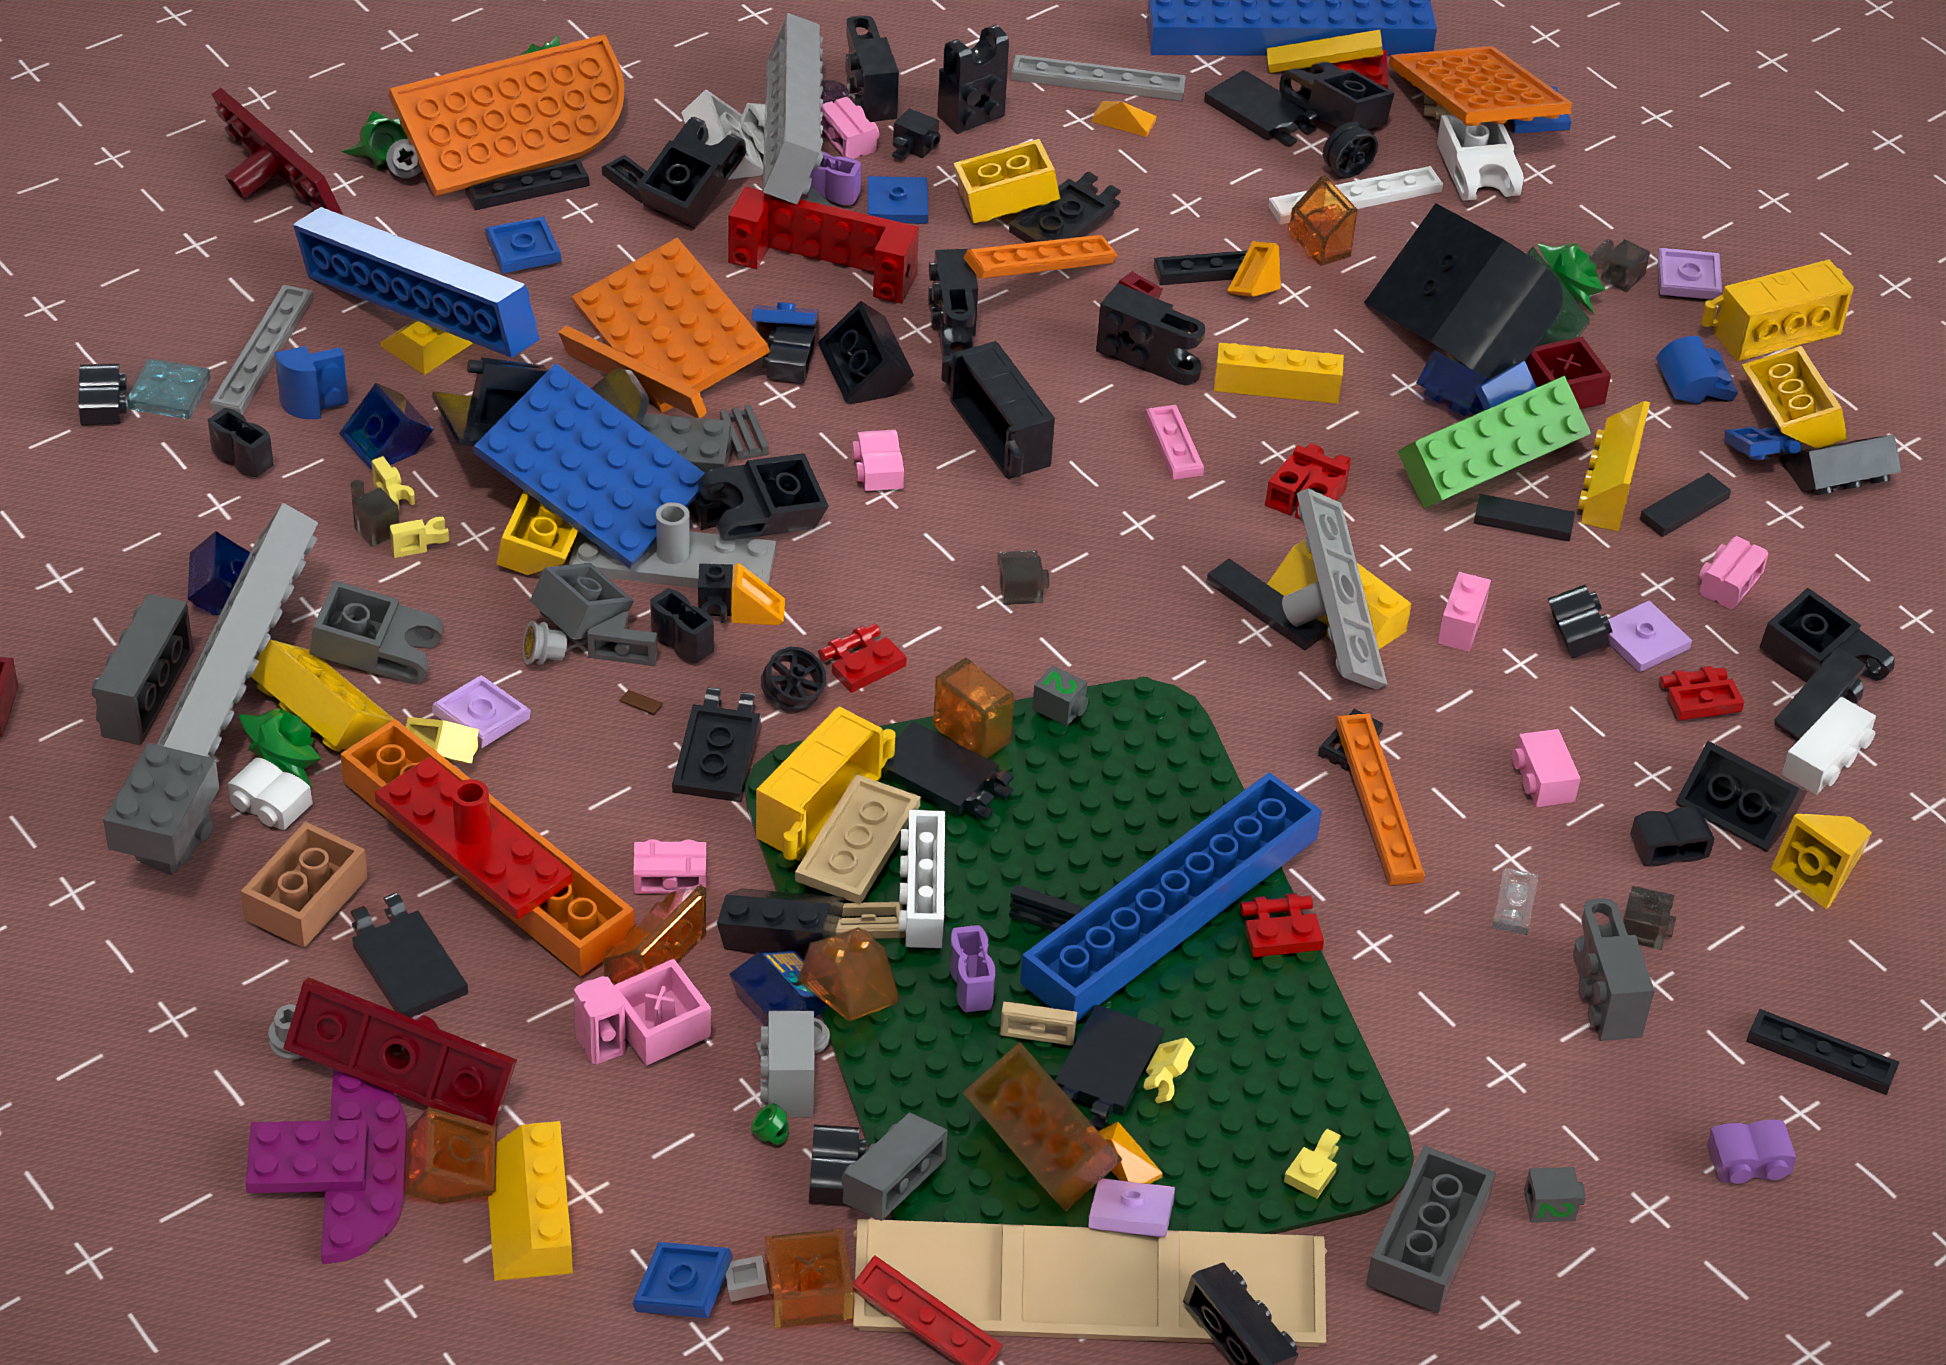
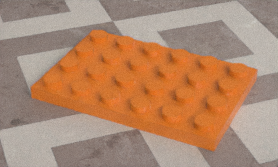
M1493 46L1390 55L1389 66L1467 126H1478L1480 122L1489 121L1503 124L1510 119L1531 121L1533 117L1542 116L1556 119L1559 118V115L1571 114V101Z
M678 237L571 296L574 305L606 345L699 390V392L770 352L766 341ZM648 394L650 400L661 413L673 408V406Z

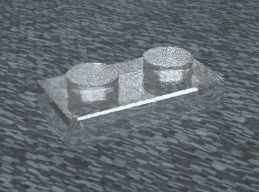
M1504 867L1492 925L1493 929L1527 936L1539 874Z

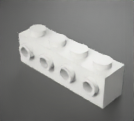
M909 810L908 829H901L900 850L907 851V856H901L900 877H907V883H900L899 904L906 905V910H899V932H906V947L942 948L945 811Z

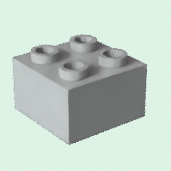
M769 1011L768 1026H761V1049L768 1050H761L760 1102L778 1104L786 1111L787 1117H813L814 1011Z

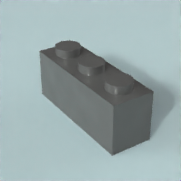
M909 1112L902 1120L893 1124L887 1134L876 1144H871L866 1153L857 1162L850 1164L846 1168L842 1176V1185H844L843 1203L882 1221L946 1160L947 1129Z

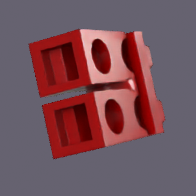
M1310 443L1306 448L1297 445L1293 455L1288 457L1268 481L1265 506L1290 516L1295 511V518L1301 520L1298 513V492L1309 488L1337 501L1346 490L1351 459L1341 454L1335 456L1334 459L1324 455L1323 449L1313 443Z

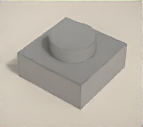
M762 1255L731 1261L725 1274L731 1302L769 1294Z

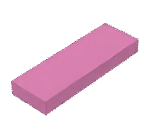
M1177 405L1146 409L1145 418L1172 480L1203 476L1204 466Z

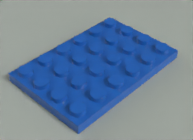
M556 363L474 445L473 453L629 569L656 541L657 509L666 503H679L688 507L701 493L698 481L704 475L703 471Z

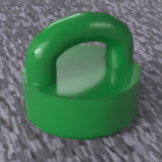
M776 1103L766 1105L755 1116L751 1124V1132L764 1142L769 1141L774 1145L785 1143L789 1135L786 1111Z

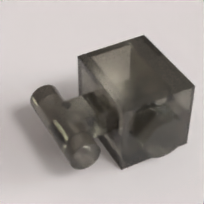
M1606 239L1589 254V259L1595 265L1598 262L1604 264L1601 276L1602 281L1627 293L1645 276L1650 251L1626 239L1614 248L1613 241Z
M361 480L352 481L351 495L354 529L373 548L391 539L390 525L399 524L398 505L381 487L365 493L364 483Z
M1037 550L997 552V563L1000 565L999 584L1003 605L1043 603L1044 589H1049L1050 585L1049 571L1042 568L1041 557L1038 556Z
M1632 885L1623 917L1627 934L1636 935L1641 946L1662 950L1665 936L1672 937L1676 916L1670 915L1675 895Z

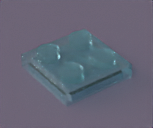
M148 359L127 398L128 409L190 419L210 380V370L192 365Z

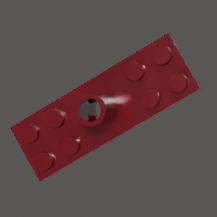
M221 87L211 94L217 104L214 108L216 113L227 123L225 127L227 134L235 142L240 140L245 150L250 154L247 159L225 175L229 185L242 199L247 198L272 177L279 174L293 186L294 191L303 201L306 199L310 201L314 210L322 207L343 215L323 174Z
M309 977L303 981L283 1047L285 1050L489 1131L496 1127L517 1059L439 1029L436 1022L428 1016L415 1015L408 1017Z

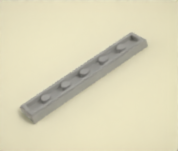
M1015 55L1011 72V80L1178 101L1183 100L1186 82L1185 75Z
M288 285L281 287L210 402L211 411L219 412L223 408H229L242 415L244 414L275 363L274 353L283 350L311 304L313 291Z

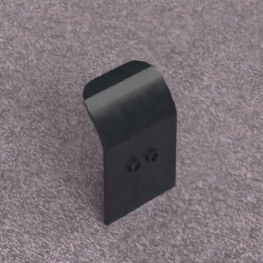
M1435 203L1364 303L1436 345L1474 372L1486 378H1493L1516 363L1527 359L1558 316L1563 306V289L1559 279L1541 263L1503 238Z
M481 357L480 361L468 360L467 372L477 374L472 396L433 391L432 398L457 443L474 446L549 369H546L544 365ZM627 368L615 369L590 388L636 423L640 424L648 408L649 398L647 392L631 370Z

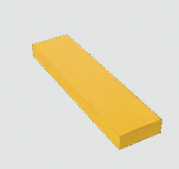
M1380 30L1267 48L1269 73L1311 67L1313 64L1324 61L1336 63L1383 55Z

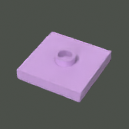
M1659 248L1658 273L1660 295L1715 299L1722 295L1719 253Z
M1650 600L1608 619L1613 633L1607 634L1610 645L1639 673L1691 648L1692 640Z
M482 675L433 703L432 713L441 720L479 729L477 740L480 748L485 747L529 720L531 713L529 708Z
M1099 1178L1089 1215L1088 1228L1166 1237L1174 1202L1175 1187Z

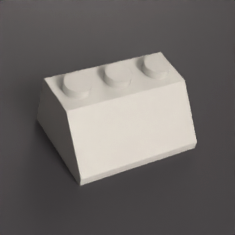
M705 89L682 111L685 124L694 116L704 120L709 135L705 143L707 145L721 142L728 134H734L743 138L746 142V154L729 179L761 176L763 174V163L753 137L748 136L742 128L740 122L742 114Z

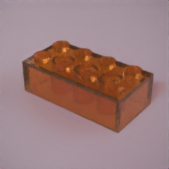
M1020 1042L963 1092L1037 1181L1065 1211L1123 1160L1050 1074Z

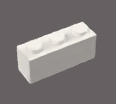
M1840 697L1788 751L1782 775L1816 795L1826 785L1832 786L1837 780L1841 769L1844 766L1850 767L1854 762L1860 748L1866 749L1871 744L1875 736V731L1872 728L1876 716Z

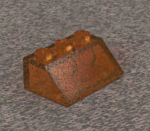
M699 884L673 891L662 902H657L651 908L646 918L639 924L633 925L628 931L627 936L617 946H613L607 951L603 959L604 977H609L612 984L616 985L669 960L675 959L679 963L706 936V887Z

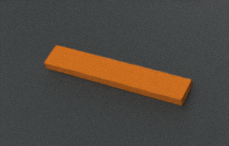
M1103 235L969 249L963 258L978 278L984 279L1114 263L1118 255Z
M565 325L558 332L567 354L607 374L618 368H627L633 372L647 394L695 418H702L707 413L699 390Z
M1370 713L1337 716L1335 725L1389 886L1423 883L1425 873Z

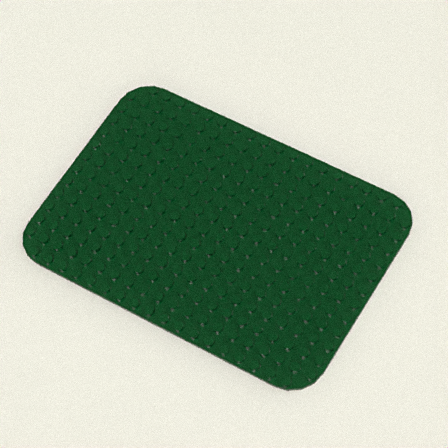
M1149 677L1087 686V708L1081 716H1076L1068 726L1033 710V697L879 726L883 731L886 729L893 730L896 739L914 721L997 763L999 771L1005 770L1014 776V779L1007 785L1013 788V792L1005 800L998 798L986 789L983 790L994 796V800L988 805V807L994 810L986 820H981L967 810L957 815L881 775L878 782L920 796V807L918 810L945 811L942 948L906 947V934L905 938L859 939L858 936L843 937V940H835L829 959L800 957L834 992L833 995L814 996L821 1019L829 1029L830 1044L867 1147L869 1148L873 1143L876 1144L887 1134L893 1124L898 1123L909 1112L947 1129L946 1160L891 1211L893 1220L1089 1227V1215L1098 1179L1119 1180L1087 1143V1137L1100 1131L1089 1127L1093 1117L1090 1114L1093 1105L1077 1100L1068 1119L1054 1114V1110L1058 1105V1102L1055 1101L1058 1093L1053 1091L1054 1081L1092 1011L1076 1022L1073 1045L1000 1035L1004 1001L1051 1008L1020 983L1022 955L1053 931L1009 917L1011 910L1010 902L1012 900L1010 896L1016 884L1080 905L1084 910L1245 790L1209 714L1195 696L1179 687L1152 680ZM803 741L779 745L754 764L745 783L746 809L755 834L756 789ZM757 839L776 891L835 896L796 882L795 871L802 862V859L801 861L797 859L787 860L784 858L782 851ZM901 839L862 903L899 902L900 883H907V877H900L901 856H907V851L900 850ZM1282 867L1266 877L1100 1004V1006L1164 1028V1037L1161 1044L1187 1037L1195 1047L1188 1061L1187 1069L1178 1077L1173 1078L1174 1095L1171 1100L1162 1103L1155 1101L1159 1090L1158 1087L1149 1090L1144 1088L1145 1079L1150 1076L1146 1072L1124 1115L1121 1116L1112 1112L1106 1125L1108 1127L1119 1122L1161 1170L1162 1178L1151 1184L1175 1187L1168 1230L1278 1234L1362 1215L1391 1203L1404 1189L1411 1173L1414 1154L1409 1133L1322 951L1252 957L1244 929L1246 921L1256 919L1255 916L1242 917L1240 903L1253 901L1254 897L1265 896L1269 900L1284 898L1285 894L1294 893ZM846 900V903H855V902ZM1286 912L1269 914L1270 918L1287 916ZM896 915L876 916V917H896ZM850 916L841 918H860L861 916ZM980 925L987 935L988 955L995 965L993 1005L990 1010L964 1012L958 1004L956 998L957 982L953 979L949 968L951 934L953 928ZM1326 1129H1329L1341 1135L1336 1144L1339 1150L1331 1160L1337 1164V1168L1328 1185L1318 1199L1285 1183L1284 1178L1286 1171L1303 1147L1314 1152L1321 1136Z

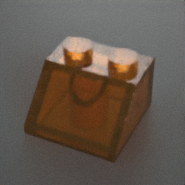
M1324 175L1293 206L1288 230L1291 237L1296 239L1305 249L1306 253L1320 266L1351 257L1358 209Z
M858 927L810 944L797 980L845 1019L852 1021L897 1004L899 995L885 948L874 940L870 933Z
M428 1107L408 1129L405 1194L437 1204L493 1195L496 1191L497 1127Z

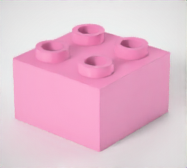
M675 959L614 985L615 992H618L625 1004V1037L646 1066L711 1037V1007Z

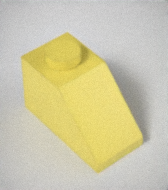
M408 717L406 728L446 760L472 764L473 756L478 748L477 737L479 729L444 720Z

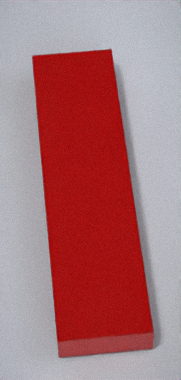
M876 1255L872 1257L851 1285V1290L957 1365H991L1003 1348L1000 1342Z

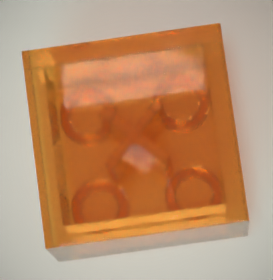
M965 657L936 676L933 725L940 733L946 734L957 744L988 758L1011 742L1014 693Z
M843 1228L765 1236V1270L774 1328L853 1320L854 1290Z

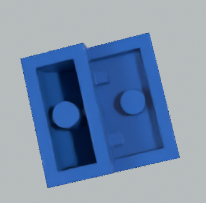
M1686 336L1676 339L1666 345L1656 357L1675 399L1701 404L1706 396L1733 401L1739 393L1732 380V376L1724 364L1722 355L1715 349H1706L1699 336Z
M303 346L274 353L279 401L282 408L288 414L301 419H320L321 409L348 404L345 359L341 347L309 354L307 347Z

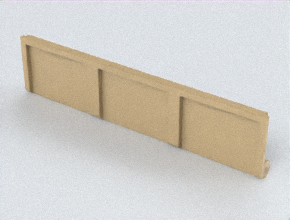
M857 1219V1230L853 1232V1236L857 1238L855 1280L872 1257L876 1255L988 1335L1215 1343L1182 1301L1190 1278L1195 1272L1224 1262L1231 1271L1236 1270L1243 1277L1247 1284L1246 1290L1255 1301L1260 1300L1265 1304L1272 1315L1271 1321L1280 1332H1287L1294 1340L1296 1346L1319 1347V1345H1326L1325 1254L1327 1249L1325 1248L1324 1236L1167 1230L1166 1237H1155L1096 1230L1088 1227L900 1220L880 1221L873 1219ZM854 1293L853 1328H859V1331L911 1332L860 1295Z

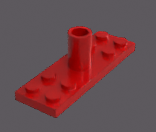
M430 756L375 792L376 803L517 920L573 883L572 871L490 806L489 790L483 782L474 779L460 781Z

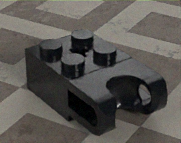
M858 15L849 17L846 27L849 53L846 54L845 60L848 93L853 94V103L856 106L862 107L865 117L869 122L897 119L899 70L887 37L880 38L875 21L871 16ZM856 28H865L868 32L864 35H858Z
M996 24L982 29L979 41L972 49L964 45L959 38L945 44L943 68L939 69L937 116L956 134L1005 116L1009 39L1003 29Z
M1325 61L1313 64L1310 73L1300 69L1285 71L1281 75L1279 82L1280 93L1286 99L1307 111L1313 110L1317 113L1319 121L1329 123L1336 128L1348 122H1359L1368 130L1386 125L1395 94L1353 69L1343 71ZM1291 79L1301 85L1299 91H1295L1292 88Z
M695 116L691 117L673 141L669 140L637 184L643 205L694 228L746 154L745 140L734 134H728L721 142L707 145L705 143L709 135L705 121Z
M969 249L935 250L934 262H929V280L933 282L932 286H928V304L934 305L931 306V324L937 325L942 358L944 356L953 357V353L956 352L952 351L949 347L954 343L963 344L964 350L973 348L972 336H976L978 283L975 272L963 258Z
M1118 283L1100 303L1096 351L1180 385H1191L1199 379L1201 372L1200 359L1187 350L1196 348L1204 340L1205 325L1203 322L1173 310L1172 304Z
M805 453L747 460L745 465L711 469L705 472L698 481V487L705 500L721 501L730 508V510H727L722 515L716 526L722 540H736L815 529L829 507Z
M1810 588L1805 589L1767 623L1759 647L1806 682L1838 646L1866 665V670L1862 675L1872 680L1884 679L1893 671L1895 665L1894 656L1888 649L1860 630L1861 625ZM1860 678L1843 695V698L1854 704H1857L1863 695L1864 687Z

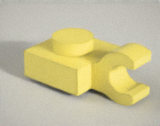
M384 456L371 460L373 484L386 503H390L391 508L395 511L399 510L400 499H406L411 505H414V490L409 486L401 485V477L397 468H391Z
M444 517L432 518L425 526L422 519L390 525L391 549L394 558L427 552V544L448 542L449 530L448 528L445 529Z
M1187 1037L1159 1044L1146 1069L1150 1076L1145 1079L1144 1088L1149 1090L1158 1087L1159 1093L1155 1099L1157 1103L1172 1099L1174 1095L1173 1078L1181 1075L1188 1067V1061L1195 1047Z
M1326 1129L1314 1152L1303 1147L1286 1171L1284 1182L1318 1199L1336 1173L1337 1164L1331 1160L1339 1150L1336 1144L1341 1135Z

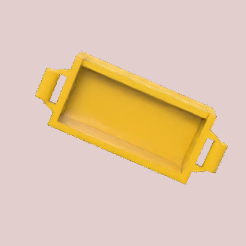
M1829 259L1724 286L1722 295L1705 302L1701 324L1705 327L1715 326L1713 334L1736 361H1741L1840 335L1854 287L1845 278L1843 271L1837 268ZM1717 305H1719L1716 318L1714 319Z
M840 706L836 708L756 789V838L782 851L784 858L787 860H803L855 775L858 774L875 781L881 778V769L887 760L895 755V732L891 729L883 731L881 727Z

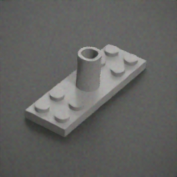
M1307 488L1297 493L1299 501L1298 513L1305 525L1307 533L1305 542L1312 553L1318 581L1284 596L1282 599L1284 613L1290 623L1296 627L1327 614L1330 625L1328 634L1335 645L1338 657L1336 659V666L1339 673L1346 679L1377 690L1388 684L1342 503Z
M666 503L656 511V541L630 569L580 531L575 540L569 565L591 563L606 577L611 579L698 588L699 564H733L734 569V565L740 563L769 586L776 554V541L754 538L722 540L719 534L690 531L689 510L687 507L679 503Z

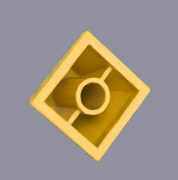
M1796 814L1793 816L1771 870L1827 909L1831 906L1863 854L1872 832L1863 824L1847 816Z

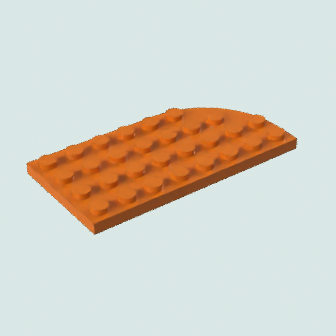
M606 34L393 87L390 88L388 96L410 144L415 148L418 162L435 197L506 175L570 161L591 152L608 137L619 118L624 101V80L614 51Z

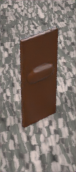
M628 690L619 700L622 703L653 715L663 705L662 702Z

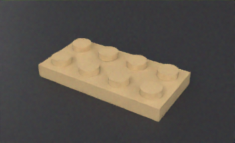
M856 774L795 871V881L838 897H845L846 900L861 905L901 839V829H907L909 810L919 809L921 797Z

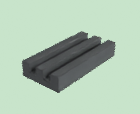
M745 405L744 411H740L739 407L732 408V413H728L726 409L720 410V420L731 421V446L737 460L768 454L767 441L751 405ZM745 419H746L747 422H748V425H749V427H750V429H751V432H752V434H753V436H754V439H755V441H756V443H757L758 448L755 447V444H754V442H753V440H752V437H751V435H750V433H749V430H748V428H747V426H746V424H745V421H744ZM736 421L748 450H743L732 422Z

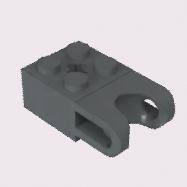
M334 580L313 626L310 655L402 682L418 684L427 674L428 659L425 653L414 647L430 649L436 646L443 635L444 626L441 619L433 614L399 605V599Z
M1604 898L1591 899L1585 903L1581 917L1584 937L1576 939L1573 950V959L1580 977V996L1582 999L1587 1000L1589 1006L1588 1019L1590 1026L1596 1028L1600 1041L1642 1038L1655 990L1636 935L1627 934L1620 910L1613 900ZM1598 912L1606 915L1609 918L1608 924L1598 925L1594 913Z

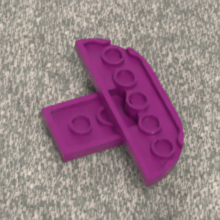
M333 1070L330 1121L251 1122L246 1172L247 1193L325 1192L321 1248L322 1264L343 1262L363 1255L369 1251L370 1245L379 1240L384 1234L388 1236L392 1232L402 1213L407 1151V1126L402 1105L393 1092L338 1070Z

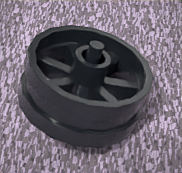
M1348 122L1341 125L1330 135L1323 147L1322 156L1324 162L1339 176L1351 178L1359 175L1372 163L1378 151V141L1361 123Z
M790 646L778 650L772 655L761 675V688L765 697L775 707L787 712L797 713L810 708L823 692L826 684V671L822 662L812 652L801 647ZM781 662H790V670ZM772 667L782 676H772ZM810 674L813 681L804 678ZM803 688L814 691L815 694L807 697Z

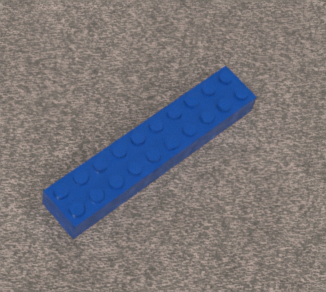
M1148 0L1146 17L1151 55L1267 56V48L1380 30L1382 48L1387 50V56L1434 51L1437 32L1431 0Z
M322 207L293 224L308 278L510 358L540 340L536 327L537 321L533 315L529 300L530 293L526 288V284Z
M1268 772L1022 955L1020 983L1049 1007L1077 1012L1076 1022L1092 1011L1096 1004L1100 1005L1318 838L1322 810Z

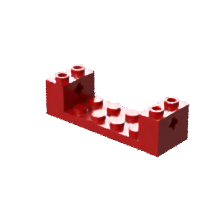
M746 186L728 215V263L757 270L768 249L772 248L874 272L873 297L900 304L903 303L917 275L918 226L799 199L798 204H794L766 194L763 190Z

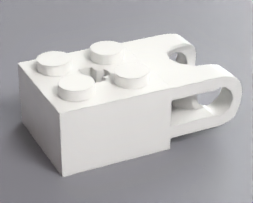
M1442 115L1437 146L1463 201L1476 200L1477 189L1484 186L1499 189L1505 197L1520 196L1524 177L1513 152L1514 145L1504 124L1489 121L1480 122L1478 126H1467L1454 115Z

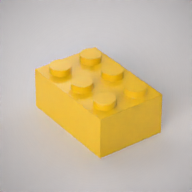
M1040 139L954 163L959 193L973 223L987 222L995 217L1009 213L1015 214L1023 209L1037 205H1046L1051 201L1060 199L1055 169Z

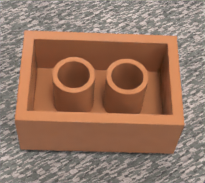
M305 821L241 890L244 920L305 948L368 878L365 849Z

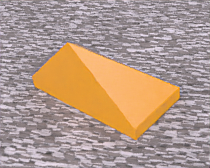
M1102 101L1092 117V122L1147 137L1156 122L1157 116L1122 101Z
M1252 241L1227 290L1231 295L1254 297L1281 289L1279 246L1276 243Z
M740 563L734 565L731 623L782 624L784 622L785 598Z
M1119 1122L1087 1137V1143L1120 1181L1151 1184L1162 1178L1161 1170Z

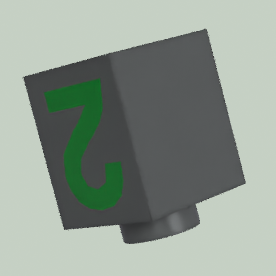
M1052 665L1034 685L1032 709L1068 726L1076 716H1081L1087 708V682Z
M1575 1168L1529 1169L1524 1195L1530 1222L1576 1221L1579 1206L1585 1203V1188L1583 1182L1577 1181Z

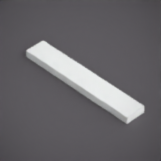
M1428 166L1269 198L1268 207L1278 223L1285 224L1442 192L1443 183L1432 167Z

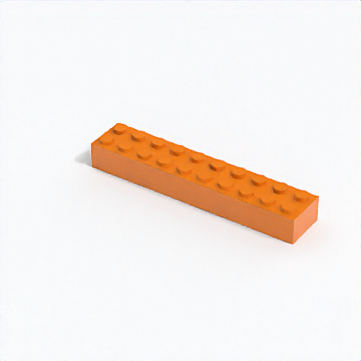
M395 718L340 754L344 784L580 977L635 938L634 909L492 795L489 794L490 806L573 872V883L519 920L376 803L375 792L429 756L460 781L470 779Z

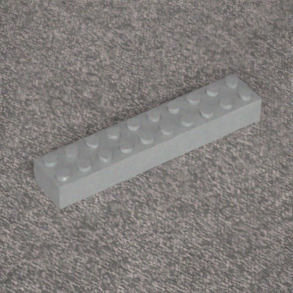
M787 13L766 61L763 192L798 204L801 195L806 196L810 189L812 178L809 176L812 170L819 168L823 158V152H820L823 144V139L820 138L823 131V125H820L823 117V112H820L823 104V99H820L823 91V86H820L823 74L820 73L823 66V61H820L823 49L820 48L823 37L820 36V24Z
M282 502L258 536L156 745L209 757V755L213 756L222 740V737L219 736L221 730L226 729L234 715V711L231 709L234 703L237 704L246 690L247 686L244 685L246 678L249 679L259 662L256 659L258 652L262 653L271 637L268 634L270 627L274 628L283 612L280 609L281 604L286 603L294 589V585H292L293 578L297 579L306 563L303 560L304 556L310 553L316 543L317 537L313 533L317 527V521Z

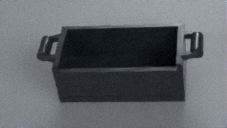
M994 341L953 353V357L944 356L942 358L941 380L946 383L951 393L950 402L1005 478L1020 477L1021 475L1050 467L1055 418L1000 344Z

